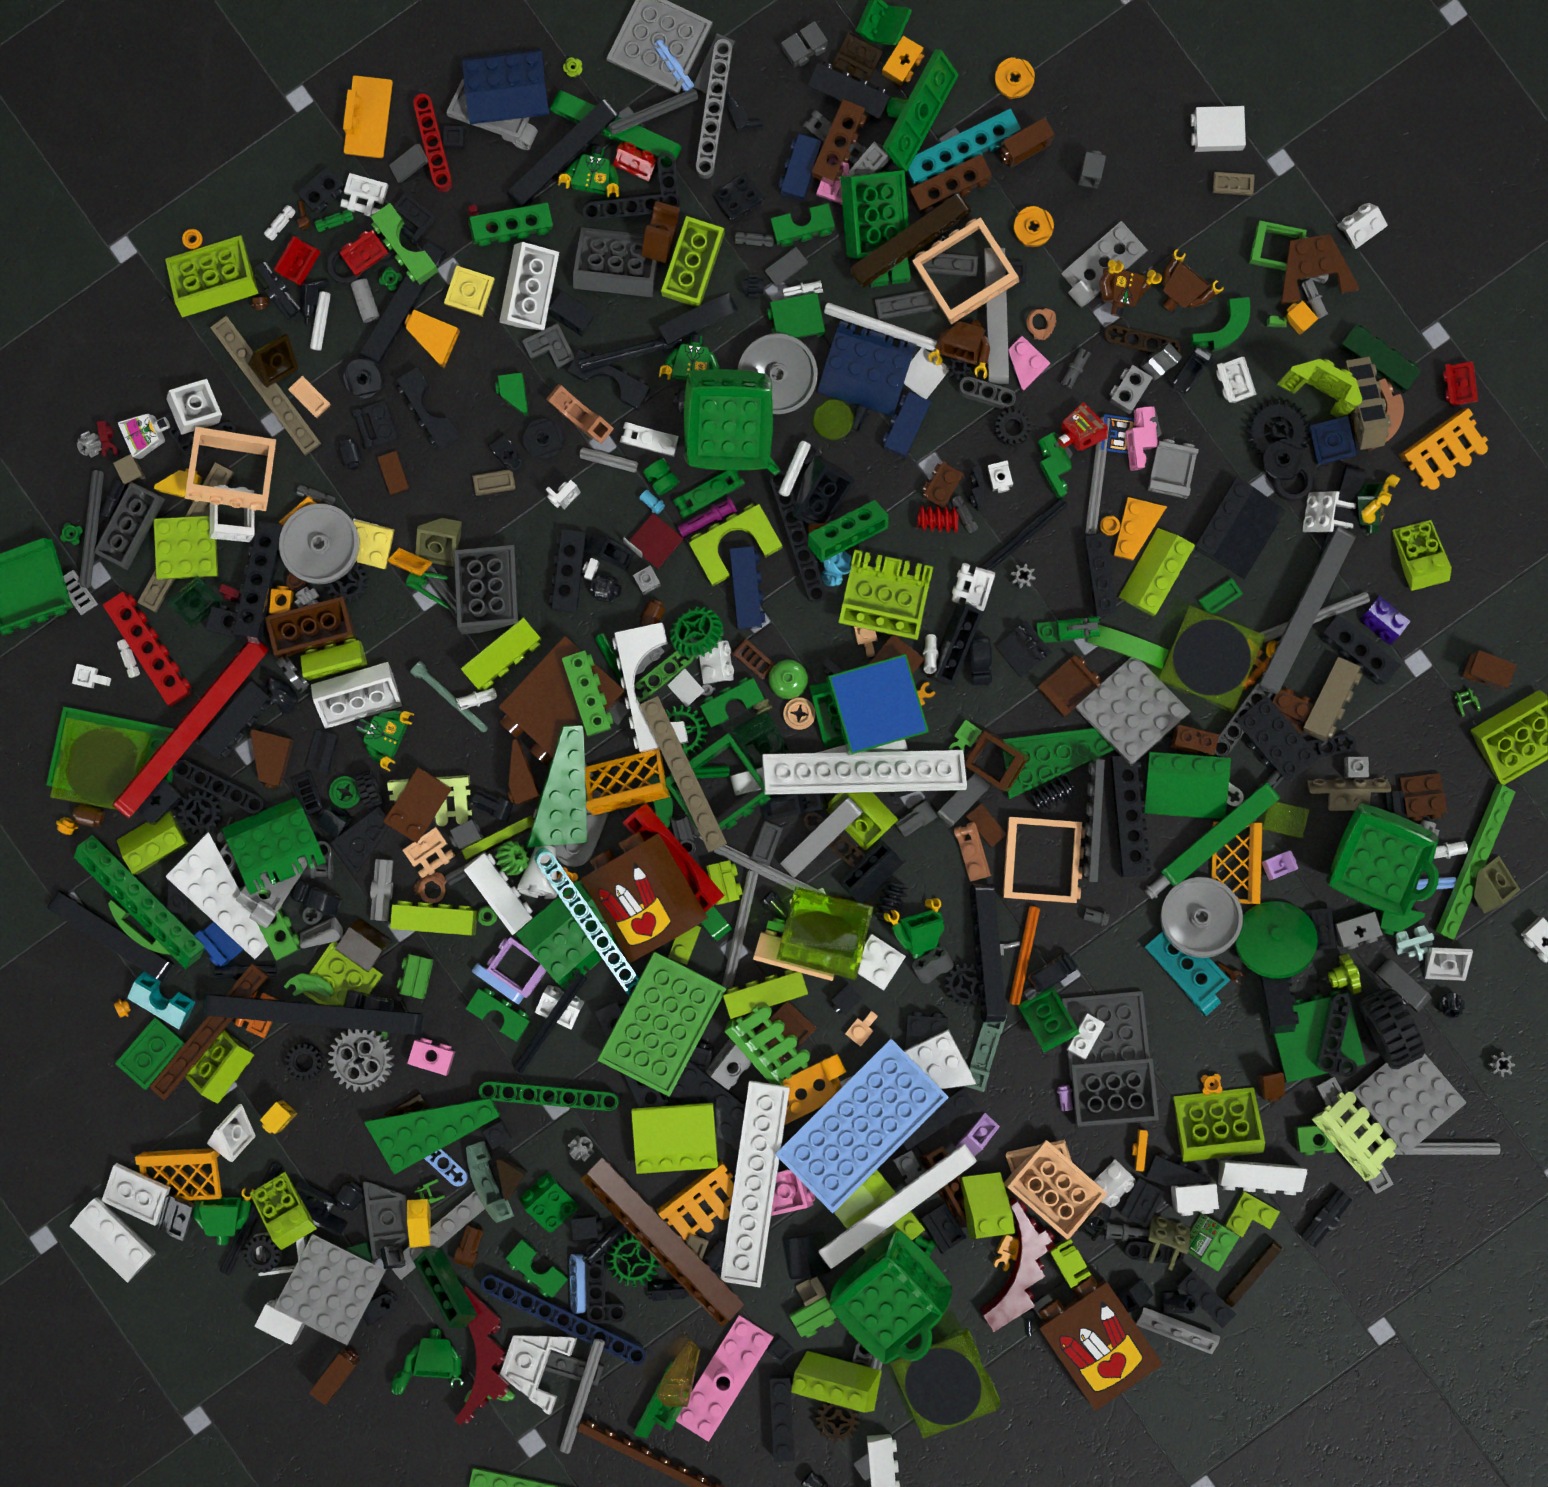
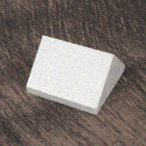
M1427 947L1429 952L1425 953V979L1466 980L1473 954L1472 949Z
M238 1104L223 1120L207 1143L230 1162H233L256 1136L242 1104Z

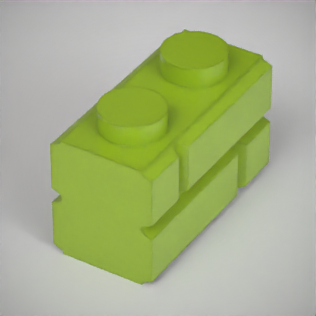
M728 860L708 865L709 878L725 895L716 905L740 900L739 895H743L740 883L736 884L734 876L738 875L735 863L731 864V861Z

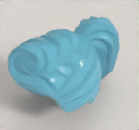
M846 551L824 561L825 570L821 573L824 585H840L843 580L842 575L848 574L851 571L852 557Z

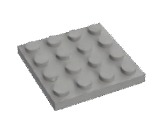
M635 0L606 59L627 71L679 94L683 80L680 78L679 82H677L673 76V73L676 71L675 68L670 72L665 64L669 60L661 59L654 47L660 48L655 45V42L661 39L665 42L664 46L667 45L671 55L676 58L684 69V75L687 76L713 22L667 0Z
M1134 658L1126 661L1076 706L1078 712L1131 766L1191 712L1142 661Z
M1426 1054L1400 1069H1392L1385 1062L1351 1091L1404 1155H1407L1467 1103Z
M312 1234L276 1302L274 1310L348 1345L386 1270Z

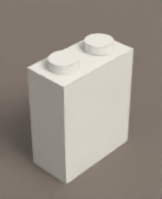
M1244 106L1196 107L1194 114H1191V126H1194L1191 144L1195 146V152L1241 151L1246 146Z

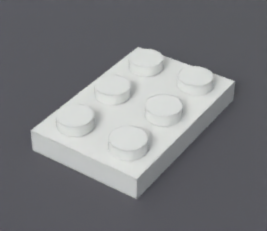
M116 1163L113 1165L102 1202L155 1226L159 1223L164 1201L171 1187Z

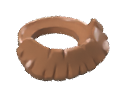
M1048 308L1044 310L1035 309L1029 313L1026 323L1028 330L1034 334V339L1045 340L1052 334L1056 326V314L1053 310ZM1036 314L1044 316L1047 321L1045 329L1037 330L1034 328L1032 320Z
M438 872L420 878L414 886L415 895L420 896L427 903L439 902L446 892L445 877L442 873ZM430 881H434L441 888V894L434 899L427 897L425 894V884Z

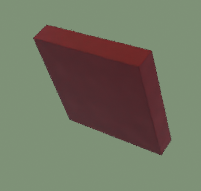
M652 513L629 542L643 553L642 557L659 569L684 538Z

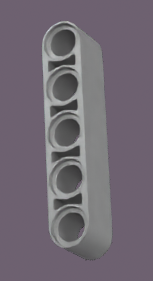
M848 797L780 864L795 878L863 811Z

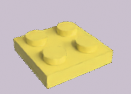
M456 266L444 304L483 317L495 278Z
M355 520L354 523L360 537V550L356 562L386 569L395 530Z

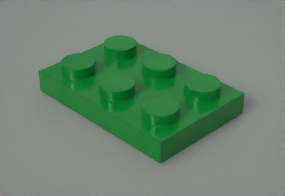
M1054 987L1037 994L1032 1000H1026L1018 1005L1043 1052L1080 1034Z
M155 1017L115 1064L144 1090H147L186 1042Z

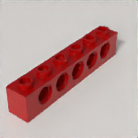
M121 592L104 603L103 606L167 705L172 707L192 694L189 690L191 685L185 677L182 679L178 673L181 670L175 661L171 662L167 656L170 653L164 644L160 645L157 638L159 636L153 627H148L146 615L142 611L139 612L135 607L137 602L131 594L128 595L125 592ZM131 610L132 615L130 619L124 620V612ZM141 626L142 634L136 637L134 630L136 627ZM148 643L153 644L151 653L145 652V646ZM158 660L164 661V667L161 670L156 669V662ZM173 676L175 684L168 687L166 681L169 677Z

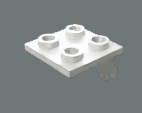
M1337 491L1309 492L1302 532H1333L1334 526L1353 529L1352 523L1334 520L1335 507L1356 509L1357 504L1338 500L1339 492Z

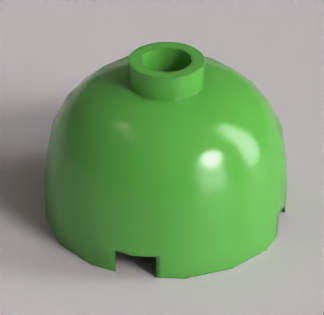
M786 659L779 661L772 667L768 682L770 689L776 696L791 700L798 698L804 693L808 684V675L802 664L795 660Z

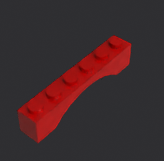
M647 803L622 822L632 835L640 832L644 841L658 833L660 834L705 912L725 896Z

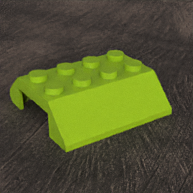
M1318 359L1293 366L1277 384L1295 394L1307 383L1335 398L1337 401L1330 414L1336 418L1348 416L1362 403L1360 389L1356 378L1352 377L1353 374L1348 370H1340L1334 367L1335 364L1327 359Z
M854 550L839 623L918 640L933 566L925 565L923 575H920L922 564L917 563L915 576L907 575L910 561H905L903 571H901V559L885 556L882 567L880 566L882 555H878L875 562L876 567L868 566L871 557L870 553L866 552L864 562H861L863 551Z

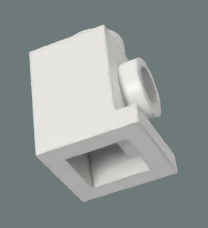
M1008 460L988 465L987 471L992 491L998 490V493L1009 491V487H1012L1013 482ZM1003 474L1005 479L999 480L997 475Z

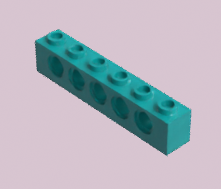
M1011 108L917 154L906 172L913 187L982 154L983 156V153L988 150L993 152L1001 147L1000 144L1004 140L1021 131ZM999 128L1004 134L997 136L993 133V130ZM982 137L986 143L983 145L977 144L975 139ZM965 146L968 152L960 153L957 148ZM948 155L950 161L942 162L940 156ZM928 163L933 168L930 171H925L922 165Z

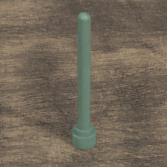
M419 661L412 668L410 673L415 678L424 679L481 732L488 730L487 725L468 708L459 710L456 697L427 672L426 665L422 661Z

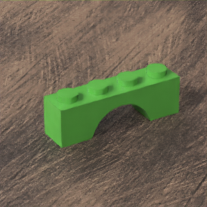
M391 203L371 216L374 221L371 224L377 234L382 232L385 237L383 242L389 250L392 248L395 250L397 255L394 257L401 266L406 265L408 268L406 274L412 282L416 280L421 285L439 272L426 251L412 252L401 246L400 231L405 223Z

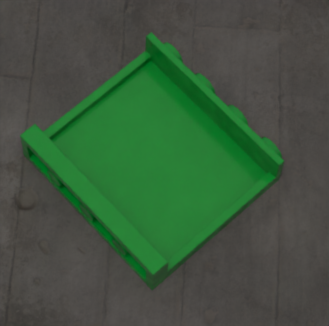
M42 538L0 554V633L2 635L11 634L14 632L13 629L18 627L19 629L28 628L35 621L37 623L47 621L51 615H64L67 613L66 610L73 608L52 539Z
M1342 989L1331 991L1330 996L1326 997L1319 994L1311 996L1309 1001L1295 1000L1293 1010L1298 1013L1299 1024H1296L1295 1032L1274 1034L1284 1074V1082H1293L1328 1073L1319 1070L1315 1064L1330 997L1336 993L1344 994L1348 997L1349 993H1342ZM1341 998L1340 1000H1336V1004H1338L1339 1006L1344 1005V1002L1341 1001ZM1350 1005L1339 1056L1352 1059L1356 1062L1357 1066L1365 1065L1366 1062L1352 1005ZM1333 1010V1013L1342 1015V1012ZM1334 1017L1331 1020V1026L1337 1028L1340 1021L1337 1017ZM1333 1037L1328 1038L1326 1041L1328 1048H1333L1335 1045ZM1325 1057L1322 1060V1066L1328 1068L1331 1060L1329 1057ZM1344 1062L1342 1065V1070L1351 1068L1349 1062Z

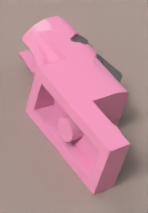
M1142 407L1134 410V426L1136 428L1126 431L1130 471L1145 467L1146 455L1143 453V450L1157 447V438L1162 434L1154 407Z

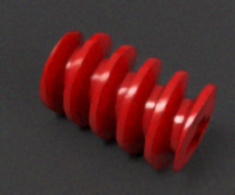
M920 506L917 517V530L919 525H921L923 531L929 526L931 532H933L935 526H937L939 532L942 531L943 527H946V531L949 533L951 527H953L955 533H957L959 514L956 512L955 507L949 513L947 507H944L943 511L940 512V508L937 506L933 512L931 506H928L925 512L924 507Z

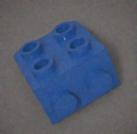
M215 922L205 930H200L194 935L205 946L204 950H207L210 954L209 959L216 966L218 964L220 966L227 965L244 950Z

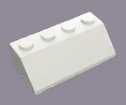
M525 242L514 245L500 323L519 328L545 329L559 252Z
M388 662L311 684L313 701L325 729L402 706L396 682Z
M483 852L466 864L464 871L513 935L532 919L531 913L533 910L527 902L522 903L519 899L521 894L515 886L510 887L507 883L509 878L504 871L501 872V870L499 871L496 868L495 864L497 862L490 853L487 855Z
M1219 1159L1218 1184L1223 1186L1224 1190H1235V1187H1243V1191L1256 1192L1257 1188L1264 1189V1193L1276 1194V1190H1282L1286 1195H1296V1192L1303 1191L1307 1169L1302 1166Z
M100 1197L94 1198L70 1225L127 1283L156 1254L108 1204L102 1202Z
M891 1434L867 1436L871 1487H900V1482L895 1481V1473L899 1472L898 1460L893 1458V1452H897L896 1439L892 1440Z

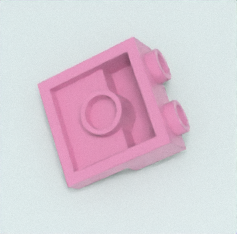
M790 1169L777 1172L771 1216L814 1205L815 1195Z

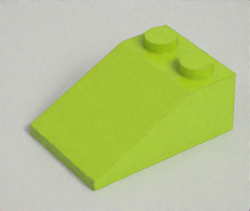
M1001 1172L961 1177L969 1239L1014 1234L1013 1214Z

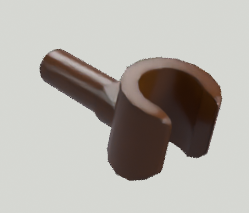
M299 201L301 218L296 221L301 230L310 227L311 224L306 216L303 201Z
M1221 962L1218 964V967L1231 976V980L1237 984H1241L1236 980L1239 974L1246 977L1244 973L1238 970L1234 971Z

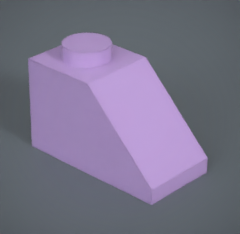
M984 1113L963 1135L955 1148L957 1149L965 1144L973 1156H976L1000 1126Z

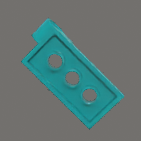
M1162 931L1145 946V949L1183 989L1195 1007L1204 1016H1207L1221 1004V1001L1215 994L1230 979L1209 957H1192L1181 951L1174 955L1170 954L1168 946L1171 943ZM1190 959L1193 962V967L1189 970L1184 969L1181 964L1182 960ZM1204 974L1207 982L1203 985L1198 984L1195 980L1196 975Z

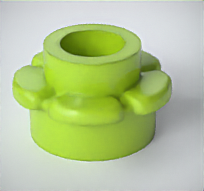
M573 57L568 58L563 65V70L568 76L576 77L583 70L581 67L582 62Z

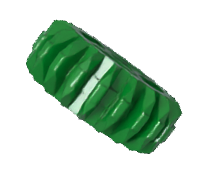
M696 607L694 611L689 608L686 614L682 612V617H676L677 623H673V629L670 630V639L673 647L680 655L686 656L689 659L692 656L698 659L699 655L705 658V653L707 652L712 654V649L718 648L717 643L722 642L721 636L724 635L723 624L719 616L711 609L708 610L705 607L702 609Z
M680 705V711H676V707L672 706L673 713L670 714L667 709L665 710L669 720L674 718V722H681L679 716H685L696 724L685 726L686 730H688L686 731L687 736L697 731V737L693 744L689 747L687 743L681 744L687 758H689V751L695 756L697 754L694 750L695 747L699 750L703 749L699 742L706 743V739L701 738V735H708V732L701 729L706 728L707 724L699 723L704 718L703 716L696 718L698 715L697 710L690 714V706H688L686 712L683 711V705Z
M625 1232L623 1233L624 1240L619 1237L617 1239L619 1244L614 1243L611 1245L615 1250H608L607 1254L613 1256L606 1259L607 1262H613L612 1265L608 1266V1270H616L613 1272L612 1277H616L619 1274V1283L622 1282L623 1278L627 1279L625 1286L629 1285L630 1280L633 1281V1287L637 1286V1280H640L641 1285H645L644 1278L646 1277L650 1282L652 1277L649 1274L651 1273L656 1276L658 1273L653 1267L660 1268L661 1264L655 1262L656 1258L651 1253V1260L643 1257L640 1254L642 1244L632 1234L629 1238ZM635 1243L631 1252L623 1253L619 1251L624 1245ZM637 1249L636 1255H638L637 1258L640 1260L636 1261L631 1269L632 1263L628 1258L632 1257ZM617 1258L626 1261L628 1264L627 1273L620 1268ZM639 1265L649 1266L642 1274L633 1275L635 1267Z

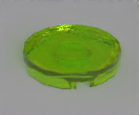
M828 400L816 410L814 415V426L817 432L829 440H838L846 436L853 425L851 409L839 400Z

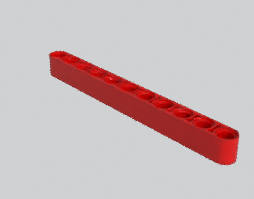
M261 641L260 644L250 642L244 644L112 804L113 807L127 818H130L261 661L268 652V647Z

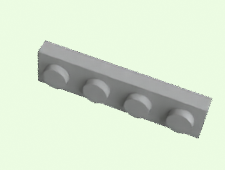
M1143 1307L1136 1321V1325L1209 1354L1214 1352L1220 1340V1336L1211 1332L1204 1331Z

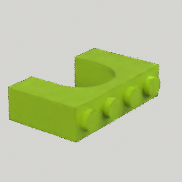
M751 504L743 509L744 512L737 516L735 513L727 517V522L722 525L716 523L708 528L709 532L703 535L698 533L691 537L692 541L689 542V545L712 587L730 577L718 554L719 542L727 533L735 530L749 533L755 539L765 558L783 548L760 504L756 506Z

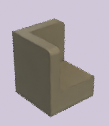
M131 454L113 463L124 484L137 478H146L137 459L133 458Z
M818 1276L809 1278L796 1286L805 1306L827 1295Z

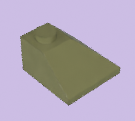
M441 518L418 526L415 555L427 559L434 564L455 567L454 550L459 548L462 522Z
M1497 856L1478 871L1474 898L1483 912L1487 913L1505 904L1520 891L1500 856Z

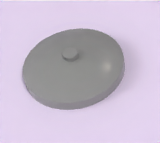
M773 333L756 339L745 349L738 364V370L765 373L771 378L773 385V414H785L800 408L811 397L817 384V365L812 352L801 340L788 334Z
M312 504L296 511L284 524L279 538V551L286 568L300 580L312 584H327L343 577L355 564L360 550V537L353 520L341 509L328 504Z
M1195 877L1182 881L1172 888L1162 905L1161 925L1166 938L1177 950L1192 957L1208 958L1225 952L1236 941L1242 928L1243 913L1236 895L1226 885L1211 878Z

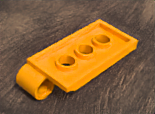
M838 1054L792 1075L788 1080L787 1078L784 1079L782 1086L790 1087L789 1105L786 1110L784 1125L824 1106L842 1088L838 1077L846 1073V1070ZM817 1079H822L825 1082V1088L821 1091H817L813 1087V1083ZM799 1088L807 1091V1096L803 1100H799L795 1096V1092Z

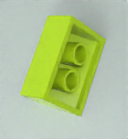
M356 638L345 640L344 644L339 646L336 643L324 646L325 649L317 651V649L305 651L306 655L301 656L303 678L309 681L368 665L362 642L356 641Z
M873 792L838 793L828 803L829 809L825 810L831 815L848 797L858 805L863 812L845 831L864 851L898 821V818Z
M171 811L156 825H150L149 822H146L117 839L121 855L131 873L135 875L189 845L187 838Z
M224 1030L185 1078L202 1096L218 1104L232 1084L238 1079L244 1068L250 1063L254 1054L247 1046Z

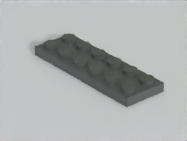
M1093 758L1088 766V774L1092 776L1091 782L1087 784V794L1090 796V803L1087 802L1086 814L1089 816V823H1085V835L1088 836V843H1084V855L1087 856V863H1083V875L1089 882H1098L1105 762L1101 758Z

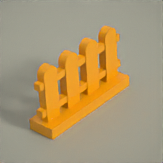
M1469 408L1461 409L1399 454L1403 462L1410 461L1411 465L1408 467L1410 470H1416L1423 480L1420 482L1422 487L1427 486L1430 490L1437 489L1440 484L1437 479L1438 476L1442 474L1445 478H1452L1456 473L1453 465L1459 463L1461 466H1469L1472 461L1469 455L1471 452L1475 451L1479 455L1487 452L1488 447L1485 442L1488 439L1486 436H1480L1474 427L1477 424L1475 420H1469L1473 415ZM1458 426L1459 430L1454 432L1453 429ZM1462 434L1471 445L1467 449L1464 448L1458 439ZM1442 438L1443 441L1438 444L1437 441ZM1446 445L1454 456L1450 461L1442 451V448ZM1426 450L1427 453L1422 456L1421 452ZM1430 457L1438 467V470L1434 473L1426 462Z
M722 1160L718 1162V1168L708 1169L657 1209L659 1216L663 1220L668 1218L666 1222L669 1226L673 1224L683 1241L687 1242L689 1235H696L695 1232L700 1228L704 1232H711L714 1228L711 1220L715 1216H718L721 1220H726L730 1216L727 1207L732 1203L734 1183L731 1178H733L731 1172L726 1174L727 1167ZM714 1180L717 1181L714 1185H712V1186L709 1185V1184H711ZM720 1187L729 1197L725 1202H722L715 1193ZM696 1194H701L697 1198H693ZM704 1199L713 1209L708 1215L699 1205ZM682 1205H684V1208H682L680 1211L677 1210ZM687 1212L697 1222L692 1227L682 1217Z

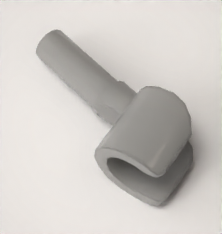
M1020 941L1000 944L1001 955H1004V949L1020 946Z

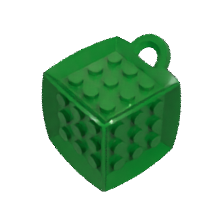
M729 369L688 372L684 403V459L689 466L715 470H757L767 468L774 475L781 472L777 464L770 457L773 434V385L771 378L767 374Z
M1360 803L1341 838L1326 881L1330 887L1357 901L1404 917L1409 913L1416 900H1427L1437 889L1439 874L1432 862L1439 838L1436 833L1406 818ZM1423 871H1425L1428 875V883L1425 888L1418 890L1416 888Z
M895 1230L866 1251L837 1281L831 1293L830 1308L849 1333L883 1364H887L899 1356L908 1361H917L923 1358L930 1349L932 1343L931 1330L940 1321L949 1307L952 1286L922 1249L900 1230ZM920 1333V1345L916 1349H908L906 1344Z

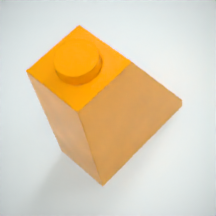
M413 310L412 314H408L406 318V329L440 367L445 368L460 333L459 329Z

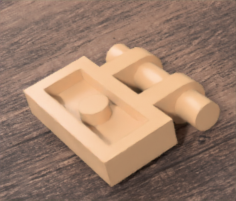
M437 827L422 836L418 843L414 842L403 849V852L414 867L420 863L423 865L424 868L418 871L421 878L428 874L432 875L435 873V869L443 864H448L450 859L456 856L452 849L446 853L441 849L448 843ZM437 853L439 858L429 863L427 858Z

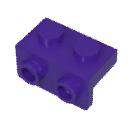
M1381 596L1375 599L1360 618L1361 622L1389 645L1402 634L1410 623V620Z

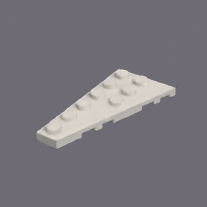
M207 832L165 877L249 955L256 959L268 944L258 924L249 918L252 913L251 910L235 901L240 894V890L209 832Z
M949 1029L904 1050L940 1089L976 1084ZM853 1076L841 1081V1087H843Z

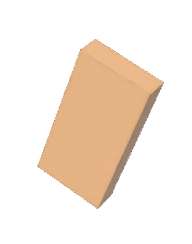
M303 376L288 389L316 418L331 405Z

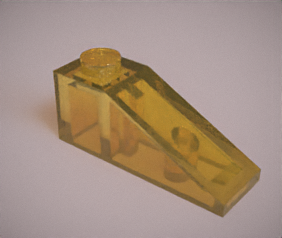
M692 1341L686 1343L661 1380L657 1395L658 1399L665 1406L688 1407L700 1349Z

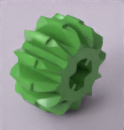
M508 841L497 849L495 858L498 860V863L496 865H500L501 872L505 871L507 876L518 875L528 867L527 863L530 861L526 857L528 852L524 851V845L519 846L518 841Z

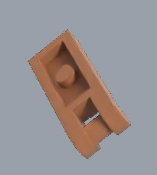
M971 822L965 827H955L954 834L958 839L970 882L991 876L976 824ZM967 834L971 836V840L967 841Z

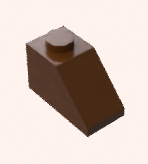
M1276 1070L1257 1075L1262 1099H1268V1102H1275L1281 1100L1280 1096H1285L1283 1072Z

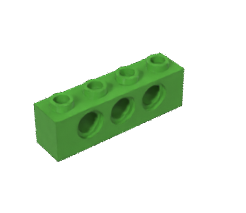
M266 889L259 890V897L264 894L267 896V899L269 898V892ZM283 905L276 914L277 920L275 923H270L267 929L258 924L276 961L301 949L298 935L296 933L293 934L290 928L292 923L287 915L284 916L281 911ZM280 930L286 934L283 942L277 939V933Z

